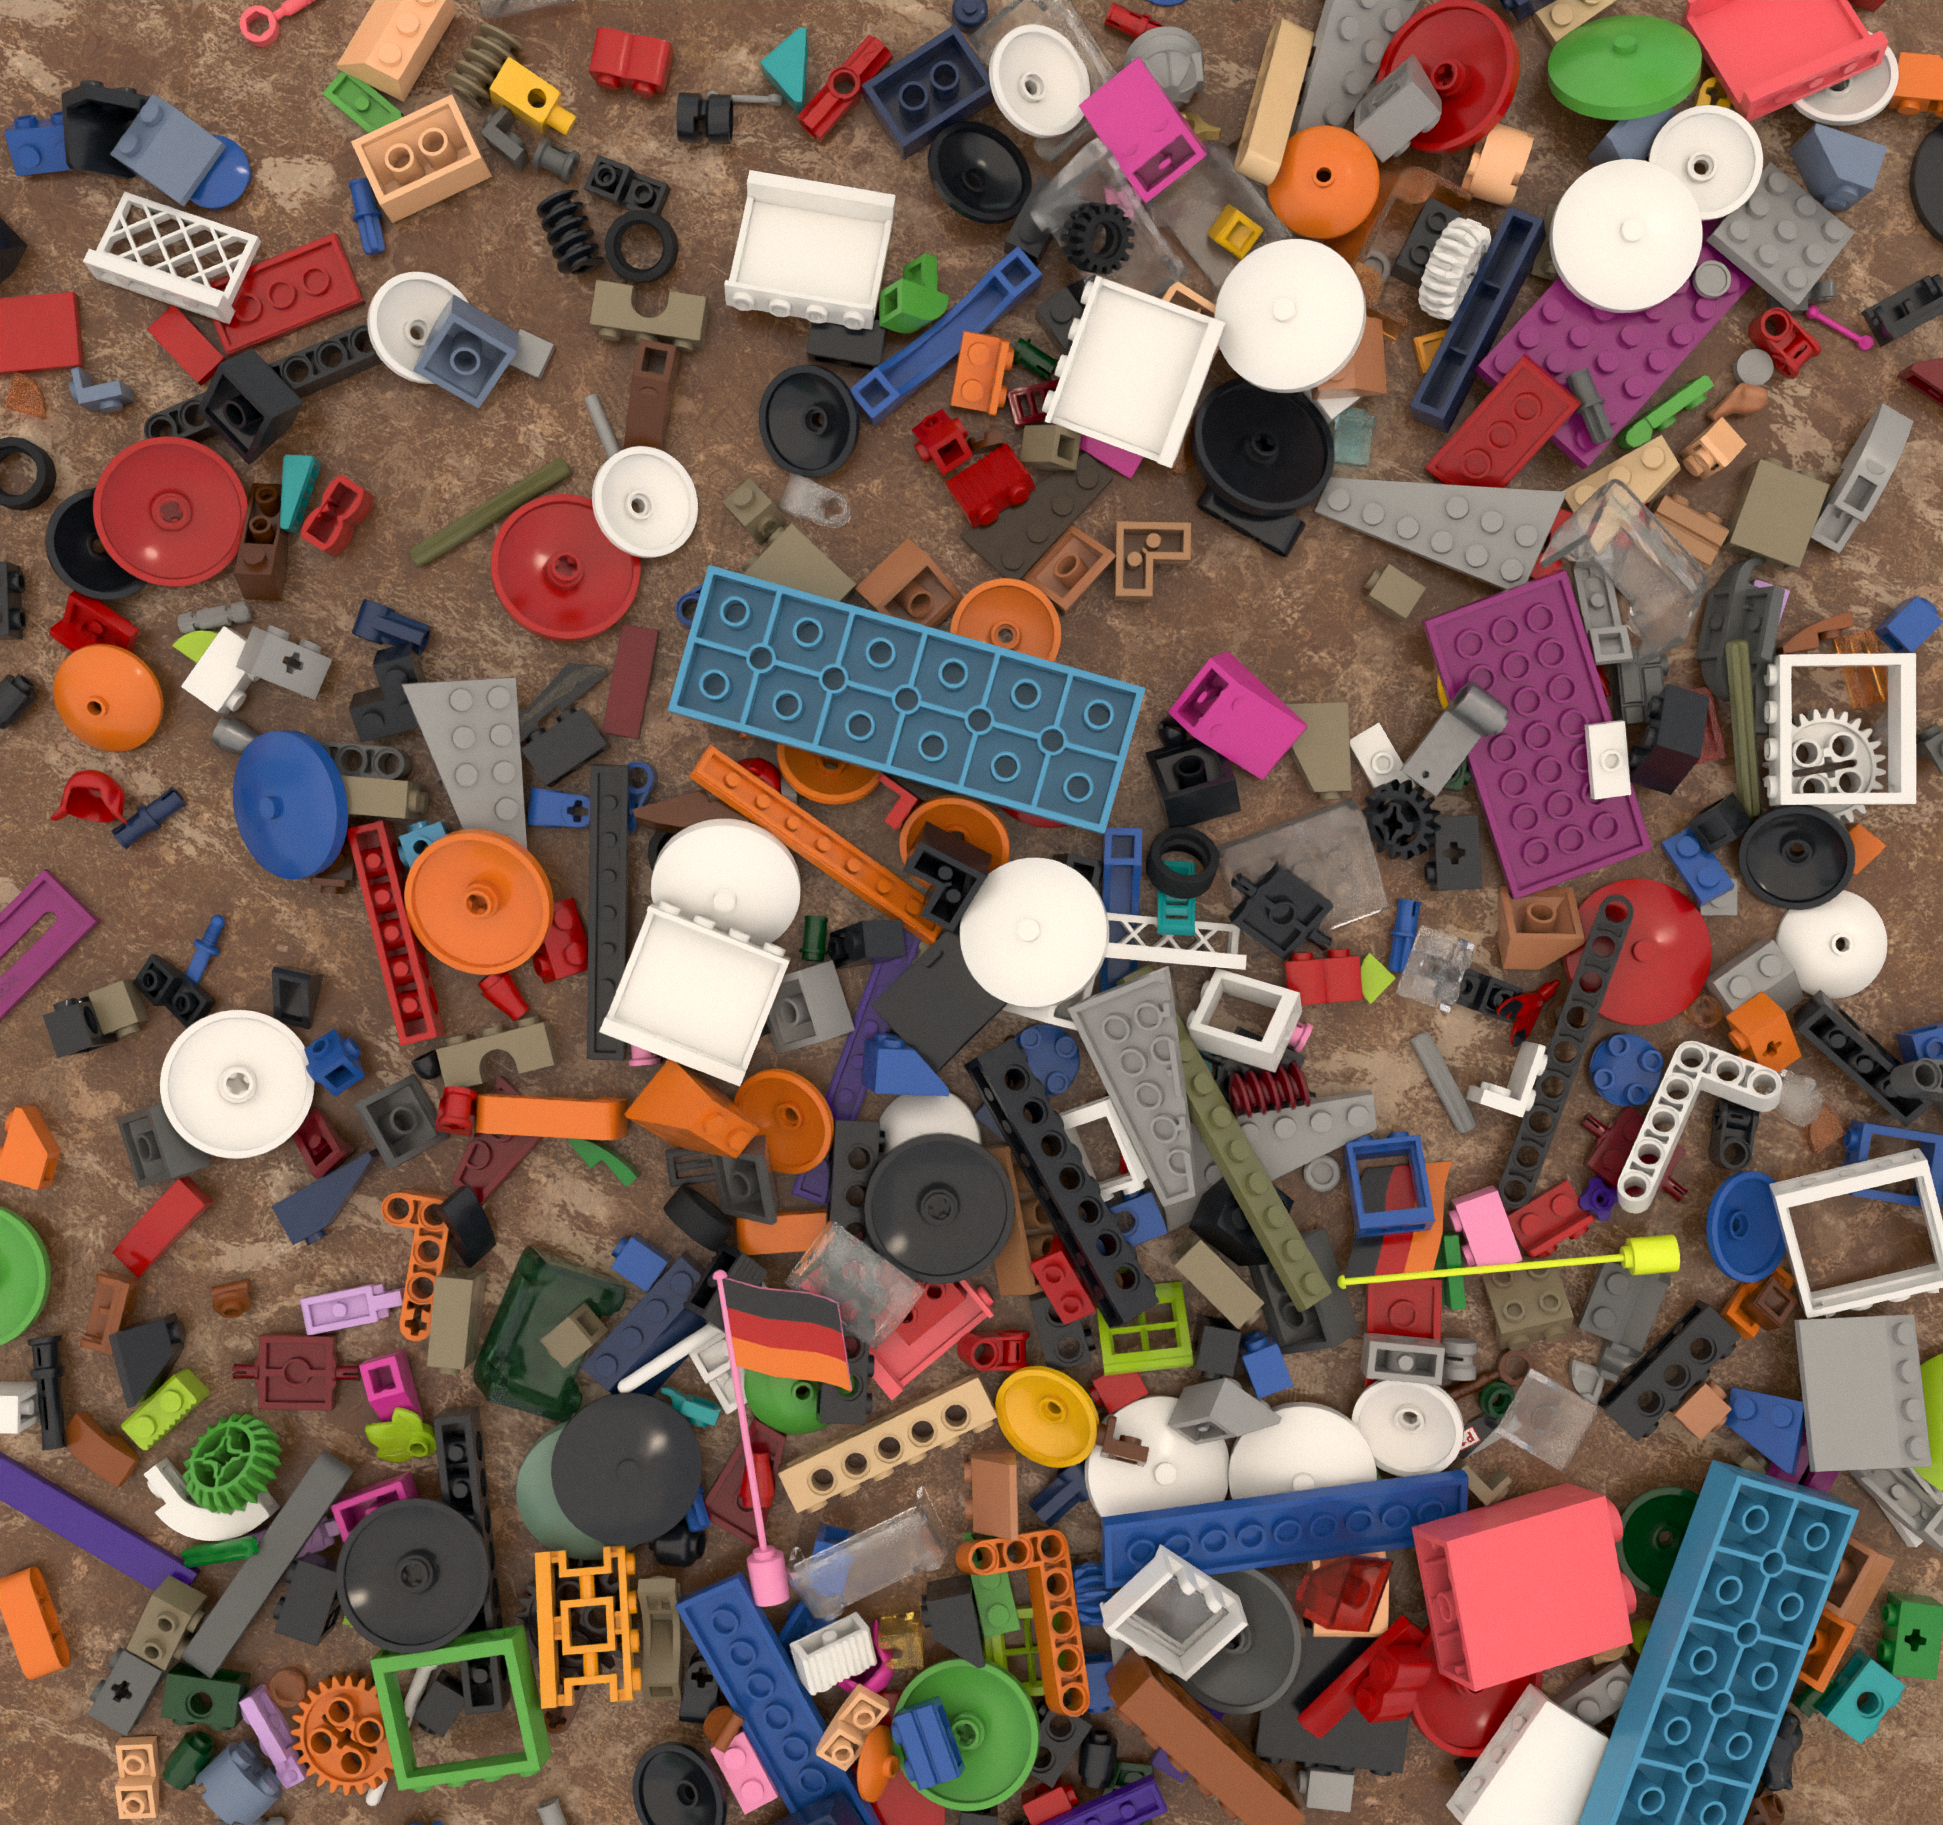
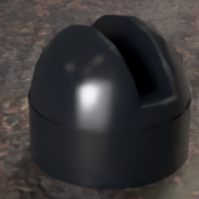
M1172 716L1162 719L1158 726L1159 739L1167 747H1179L1187 739L1188 731ZM1166 726H1173V727H1178V728H1182V729H1181V731H1178V730H1176V729L1165 728V727H1166Z
M436 1049L417 1057L411 1062L415 1072L423 1079H436L441 1074Z

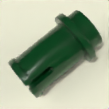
M1020 337L1013 348V359L1015 360L1013 364L1017 365V363H1020L1046 381L1058 360L1030 344L1032 341L1030 338L1026 341Z
M805 916L803 948H799V952L802 953L801 960L823 962L824 955H828V951L825 950L828 918Z
M1830 1679L1823 1693L1806 1684L1799 1693H1793L1795 1698L1791 1703L1808 1718L1813 1713L1818 1715L1819 1711L1817 1708L1838 1684L1833 1679Z

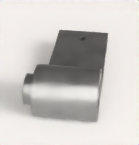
M1474 681L1467 682L1456 693L1401 767L1400 771L1437 797L1480 737H1488L1491 734L1496 736L1505 728L1509 721V717L1506 716L1508 707Z

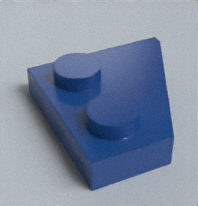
M1731 1387L1728 1406L1732 1410L1726 1415L1727 1420L1725 1424L1786 1473L1796 1475L1805 1427L1803 1402Z

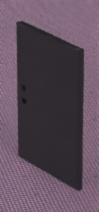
M961 920L953 932L947 930L871 1005L936 1074L1008 1004L987 992L969 971L960 944Z

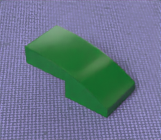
M571 1138L567 1140L590 1168H593L603 1160L625 1187L642 1175L626 1157L600 1140Z

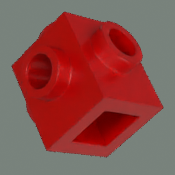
M943 409L925 417L921 423L911 429L918 440V443L913 445L924 464L931 461L942 476L974 456L964 439L969 436L965 427L957 417L951 420Z

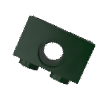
M178 1663L167 1673L161 1718L173 1719L172 1722L177 1725L209 1724V1728L218 1731L235 1728L243 1719L238 1702L249 1691L251 1673L219 1669L214 1677L210 1679L190 1664ZM199 1692L208 1694L212 1699V1705L204 1704L199 1697Z

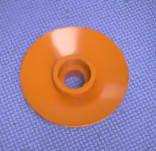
M877 1725L870 1731L863 1744L858 1762V1791L864 1801L871 1803L877 1801L883 1795L890 1780L896 1777L899 1769V1758L894 1753L892 1731L886 1725Z

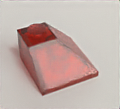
M1349 1554L1337 1558L1304 1575L1302 1582L1297 1588L1296 1600L1292 1610L1327 1630L1370 1632L1394 1561L1386 1558Z

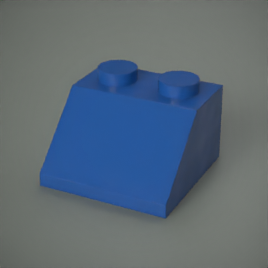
M876 1033L875 1039H864L861 1082L875 1094L949 1097V1088L913 1048L905 1044L904 1039L897 1038L898 1035L891 1033Z

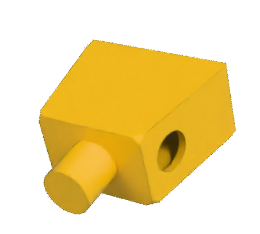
M510 57L507 58L489 88L491 102L494 107L500 109L505 105L511 110L516 120L540 134H544L548 126H551L567 136L577 119V116L561 107L562 99L559 90ZM536 102L544 104L541 108H535L531 105Z

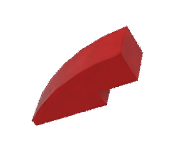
M189 1176L179 1178L135 1224L112 1253L137 1278H141L192 1227L191 1224L214 1201Z

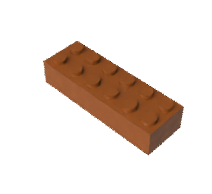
M1131 1648L1104 1676L1110 1688L1107 1694L1117 1705L1115 1712L1120 1719L1130 1727L1135 1723L1142 1730L1141 1735L1153 1749L1158 1750L1161 1747L1169 1754L1167 1759L1180 1773L1183 1774L1187 1770L1194 1777V1784L1205 1796L1209 1797L1213 1794L1220 1800L1219 1806L1232 1820L1239 1817L1246 1825H1300L1306 1819L1288 1783L1263 1760L1255 1756V1753L1152 1659L1147 1656H1140Z

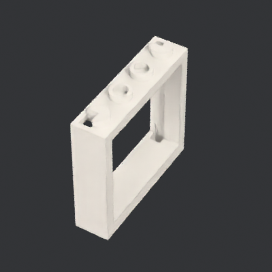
M1916 653L1790 654L1773 656L1772 662L1767 664V675L1764 676V683L1766 686H1769V701H1766L1764 706V720L1766 723H1769V738L1764 743V756L1766 761H1769V776H1766L1764 787H1767L1769 806L1916 804ZM1888 666V793L1792 794L1791 667Z
M1919 1148L1769 1184L1799 1301L1807 1319L1822 1315L1830 1318L1836 1312L1848 1309L1855 1311L1866 1310L1872 1307L1874 1303L1887 1300L1900 1302L1909 1299L1913 1294L1922 1292L1940 1293L1939 1288H1943V1220L1928 1160ZM1915 1178L1936 1263L1810 1292L1789 1207Z

